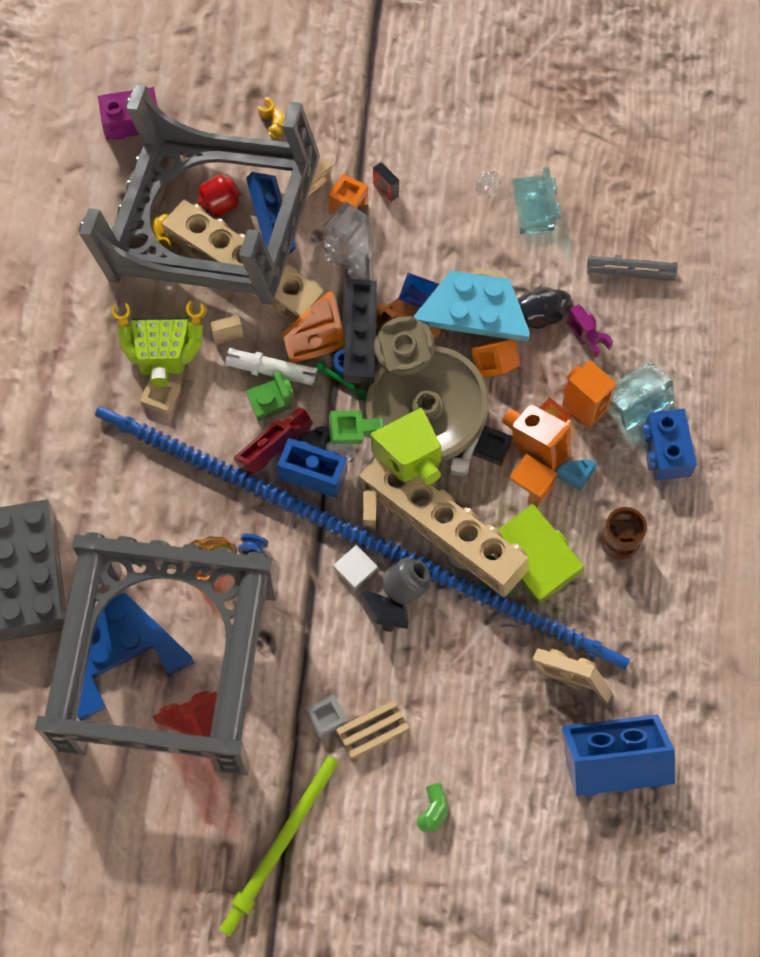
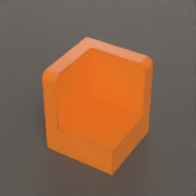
M342 173L328 195L329 213L335 215L339 207L354 214L359 205L365 207L368 203V185Z
M505 338L489 339L471 348L474 364L482 377L504 375L520 366L515 340Z
M526 454L510 475V480L529 492L527 502L534 504L538 508L555 485L558 473Z

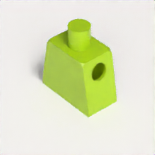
M422 408L370 433L371 452L401 481L407 482L419 476L425 485H431L440 478L441 473L436 466L441 463V444Z

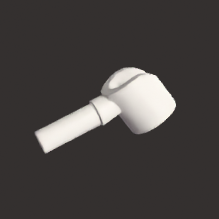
M478 438L465 450L463 459L453 457L451 475L461 477L467 475L471 455L477 445Z

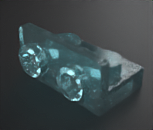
M549 167L543 168L542 176L513 178L512 186L520 234L554 231L556 220L561 219L560 203L554 200V195L557 193L556 178L551 177Z
M650 361L616 381L617 386L611 406L620 413L622 425L629 429L646 419L649 412H658L675 401L673 380Z

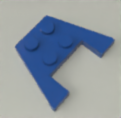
M125 592L114 597L107 604L95 625L77 717L80 721L107 708L93 680L95 677L153 648L168 676L194 664L192 656Z

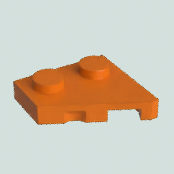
M332 291L327 292L281 333L289 362L298 363L344 349L345 336Z

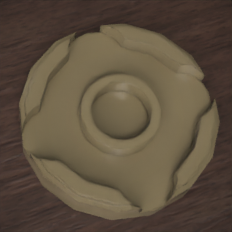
M410 316L396 317L386 322L375 338L374 349L380 365L389 373L399 376L413 375L423 370L431 362L435 352V339L429 326Z

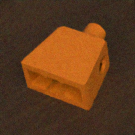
M531 405L522 414L511 408L503 417L502 423L512 429L513 442L516 449L524 455H530L554 472L572 455L570 425L549 413Z

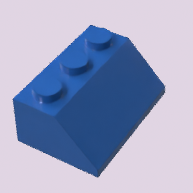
M658 714L562 726L569 777L576 796H593L597 793L626 792L630 789L658 788L663 785L675 784V749Z

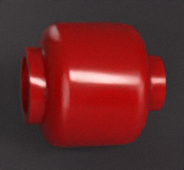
M218 174L200 185L199 192L201 197L197 198V201L206 213L211 212L215 217L219 218L238 207L239 197L242 194L231 176L226 178L223 174Z

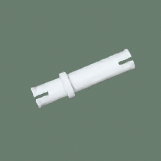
M233 348L228 350L229 356L226 357L225 363L227 367L251 371V375L258 376L260 373L274 377L273 373L279 371L282 379L314 387V379L317 377L318 368L265 357L261 352L252 354Z

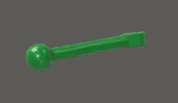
M318 361L315 363L314 367L318 368L319 373L327 374L356 393L359 400L367 399L368 392L365 388H357L351 383L343 382V378L328 369L324 362Z

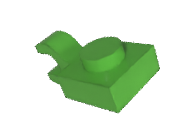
M330 411L331 444H362L364 436L371 438L370 433L384 427V419H362L361 411Z

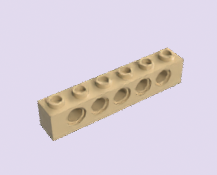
M183 199L162 223L165 237L195 259L243 265L240 263L239 254L246 235H238L223 220H215L209 216L200 205H192ZM203 230L202 233H194L195 231ZM220 245H226V246H227V247L222 248V249L217 248V247L220 246ZM286 264L273 305H265L294 323L324 296V290L319 283L312 279H305L293 266ZM288 291H297V292H298V293H296V294H294V295H288V294H286ZM250 294L251 296L259 300L257 294Z
M377 457L359 475L363 491H376V501L504 598L529 571L528 555L522 547L515 543L512 545L508 543L495 527L491 525L485 526L471 509L467 507L461 508L454 503L453 497L445 490L441 489L438 491L432 485H425L419 476L407 482L401 481ZM398 482L404 483V485L399 488L391 487L393 484ZM419 500L428 501L424 505H415ZM444 517L452 519L448 523L438 522L441 518ZM467 535L476 537L475 540L470 542L462 540ZM496 553L501 556L497 560H489L486 558L489 554Z

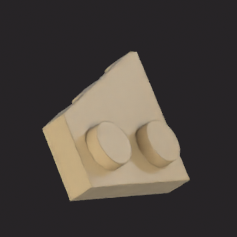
M537 649L532 660L543 674L561 681L578 691H581L582 686L593 689L599 697V701L606 704L609 703L613 692L596 669V664L584 658H579L578 661L568 658L566 654L555 649H551L550 652Z

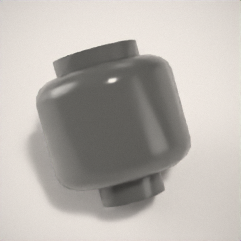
M406 557L399 560L388 568L383 575L385 594L399 604L407 605L425 594L430 587L428 568L423 562Z

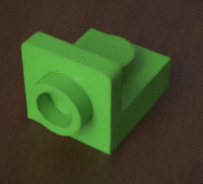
M279 371L273 373V381L246 391L257 421L291 409L290 397L294 396L293 389L288 379H282Z

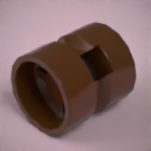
M621 507L611 512L600 537L603 551L608 556L617 560L633 557L637 553L647 532L645 517L632 507Z

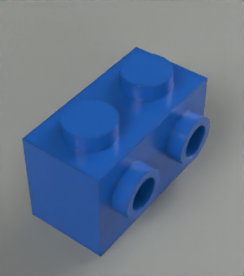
M685 409L649 412L645 423L641 425L642 441L648 444L649 452L646 454L648 470H653L655 481L691 477L697 464Z
M288 438L277 464L280 480L336 499L348 472L347 457Z

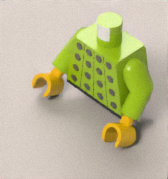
M190 301L187 304L186 312L191 317V322L189 317L131 318V323H128L127 319L131 313L129 305L125 303L126 314L118 316L114 304L112 306V314L119 321L117 332L120 348L132 364L139 366L141 374L151 375L150 383L153 386H167L169 374H181L184 371L185 364L190 363L201 349L203 324L200 323V318L204 317L207 311L204 303H201V310L197 315H194L192 312L193 302Z

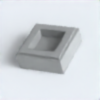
M334 694L305 708V712L319 739L336 732L337 728L349 723Z

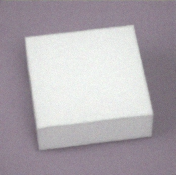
M356 545L333 565V569L356 590L378 571V566Z

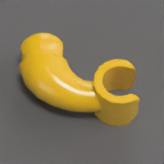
M265 98L264 105L267 109L258 106V114L262 120L273 119L272 126L268 128V134L271 138L278 140L285 134L282 128L285 116L279 109L274 107L272 99Z
M162 214L152 221V229L158 242L163 247L169 248L173 253L171 241L167 237H162L164 234L162 223L168 217V214Z

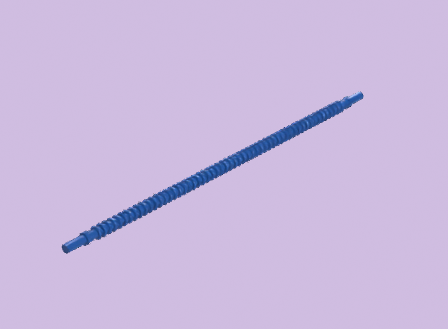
M99 406L95 412L96 417L120 428V431L125 434L135 435L138 441L144 439V443L147 445L152 443L153 448L159 446L161 452L167 450L169 456L175 454L176 459L182 457L184 463L190 461L191 466L195 467L198 465L200 471L206 469L207 474L213 472L215 478L221 476L223 482L229 480L231 486L238 484V489L246 488V493L253 491L254 497L261 495L262 500L269 499L271 505L277 503L278 508L284 506L286 512L292 510L294 511V516L302 515V520L309 518L310 524L317 522L319 528L325 526L326 531L332 529L334 535L340 533L342 534V539L350 538V543L357 541L358 547L365 545L367 551L373 549L374 554L381 553L383 559L388 556L390 557V562L399 561L406 557L419 560L428 568L432 582L438 580L440 586L448 585V590L455 588L456 594L463 592L465 598L473 597V602L480 600L481 606L488 604L490 610H493V608L498 609V614L505 612L506 618L513 616L515 622L523 621V626L530 624L531 630L538 628L540 634L548 633V638L555 636L557 642L563 640L565 641V646L571 644L574 646L573 649L575 651L579 648L587 653L589 657L593 659L598 657L623 670H626L630 662L629 658L602 646V642L585 638L583 632L576 634L575 628L568 630L566 624L563 626L558 625V620L551 622L550 616L543 618L541 612H538V614L533 613V608L526 610L524 604L521 606L516 605V600L509 602L508 596L501 598L499 593H491V588L484 590L483 584L476 586L474 580L471 582L466 581V576L459 578L458 572L451 574L450 569L443 570L441 564L434 566L433 560L426 562V558L424 556L421 559L418 558L416 552L409 554V549L403 551L401 550V545L395 547L392 541L386 543L384 537L376 538V533L369 535L368 529L361 531L360 526L353 527L351 521L345 523L344 518L336 519V514L328 515V510L321 512L320 506L313 508L312 503L305 504L303 498L297 500L296 495L288 496V491L280 492V487L273 489L272 483L265 485L263 479L257 481L256 476L250 478L248 472L242 474L241 469L237 468L234 470L232 464L226 466L225 461L219 463L217 457L211 459L209 453L202 455V450L194 451V446L186 447V442L179 444L177 438L171 440L170 435L163 436V431L156 433L154 427L148 429L147 424L140 425L134 418L121 416L103 406Z

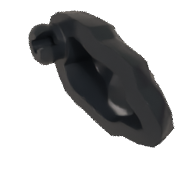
M547 286L534 292L528 291L518 298V302L527 326L540 329L561 321L564 312L571 304V295L564 290L551 289Z

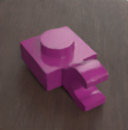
M581 304L570 309L567 324L583 345L587 344L592 356H599L600 349L596 346L598 343L604 344L608 350L612 348V338L605 333L596 331V320L589 311H585Z

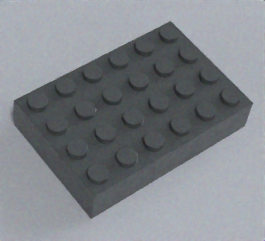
M48 499L0 507V642L62 631L66 615V601L55 511Z

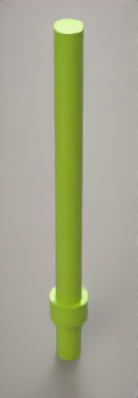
M331 756L326 758L243 892H238L231 903L233 907L219 928V931L228 937H231L244 914L248 915L255 905L254 898L338 766L339 762Z

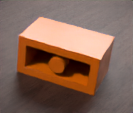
M591 360L582 367L577 365L566 378L568 384L563 390L565 395L562 406L588 429L609 410L617 383Z

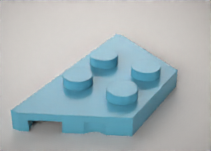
M450 271L414 316L416 320L424 322L432 328L524 342L529 341L530 332L510 279Z

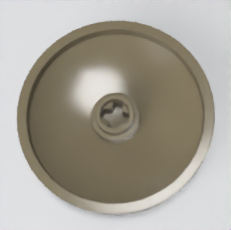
M435 346L431 362L423 370L413 375L399 376L389 373L383 367L380 368L374 377V384H370L367 393V419L382 418L384 419V426L422 408L441 444V462L465 451L480 435L488 416V392L481 373L467 357L452 349Z

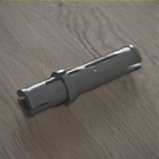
M589 255L587 260V274L612 275L616 279H619L620 276L671 281H675L677 277V262L624 259L622 255H615L614 258ZM605 265L625 266L628 268L605 267ZM636 268H649V269H659V270H658V271L639 270V269H636Z

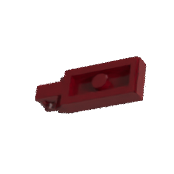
M299 407L285 420L281 421L278 419L235 455L234 461L238 467L253 475L255 472L265 468L270 459L284 450L288 438L294 440L298 435L305 434L314 423L307 411Z

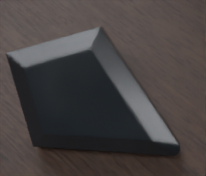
M370 591L360 592L359 599L374 622L382 625L381 628L384 631L392 632L394 627L408 628L409 620L406 605L399 604L391 598Z

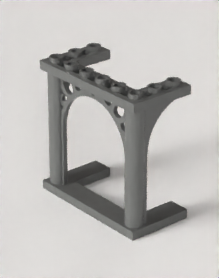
M135 84L131 96L127 98L126 110L144 143L143 148L136 157L135 169L132 178L127 182L123 202L118 206L114 226L110 228L100 209L88 208L85 219L81 221L79 226V235L110 282L119 283L121 276L125 275L257 294L261 304L273 305L320 158L302 103L290 102L282 125L288 142L208 133L184 125L165 114L155 105L146 85ZM180 155H182L184 158L189 157V159L187 161H182ZM165 157H170L175 161L174 167L170 170L161 168ZM217 162L292 171L268 247H266L260 231L248 229L239 254L243 265L182 257L170 252L158 242L152 229V210L158 195L174 177L194 166ZM158 174H159L161 177H160L159 181L156 182V179H157ZM141 222H143V227L139 229ZM144 236L148 237L147 242L142 247L132 249L135 239ZM152 249H156V254H155V255H153V254H151V253H149V252H150Z
M88 532L85 535L75 534L73 548L78 557L45 716L37 715L35 730L50 748L56 752L86 755L88 743L209 758L215 772L248 776L250 761L241 740L262 609L265 600L276 601L277 583L272 558H267V555L259 552H250L248 555L235 554L234 551L226 548H217L215 551L202 550L200 546L193 544L175 547L160 540L142 543L128 536L110 539L95 532ZM119 563L127 570L126 578L120 581L122 568ZM132 564L141 568L146 566V570L142 573L134 572ZM176 569V572L174 574H169L167 570ZM199 572L202 575L211 574L206 581L197 579ZM231 576L235 579V583L229 591L221 594L213 591V585L219 578ZM100 579L110 587L107 593L99 594L103 588V585L99 584ZM152 579L178 580L202 591L219 610L224 622L226 643L210 737L76 720L95 625L107 604L128 587ZM238 596L237 601H232L234 604L233 610L227 609L224 606L226 601H230ZM234 618V622L232 625L230 619Z

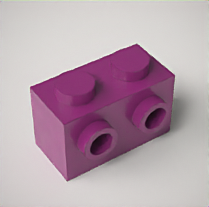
M154 87L147 88L155 105L158 107ZM133 90L98 95L101 123L106 140H120L125 137L139 135L126 110L127 98L131 96Z

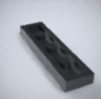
M347 279L343 382L374 384L377 281Z

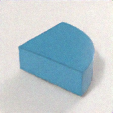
M588 459L566 462L558 467L555 472L558 473V478L581 491L598 463Z

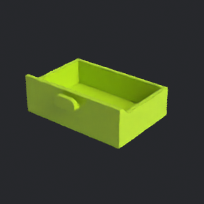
M531 504L498 529L504 540L511 545L515 543L526 551L529 571L520 582L538 605L574 578L584 573V565L568 547L569 542L558 529L554 530L534 504Z

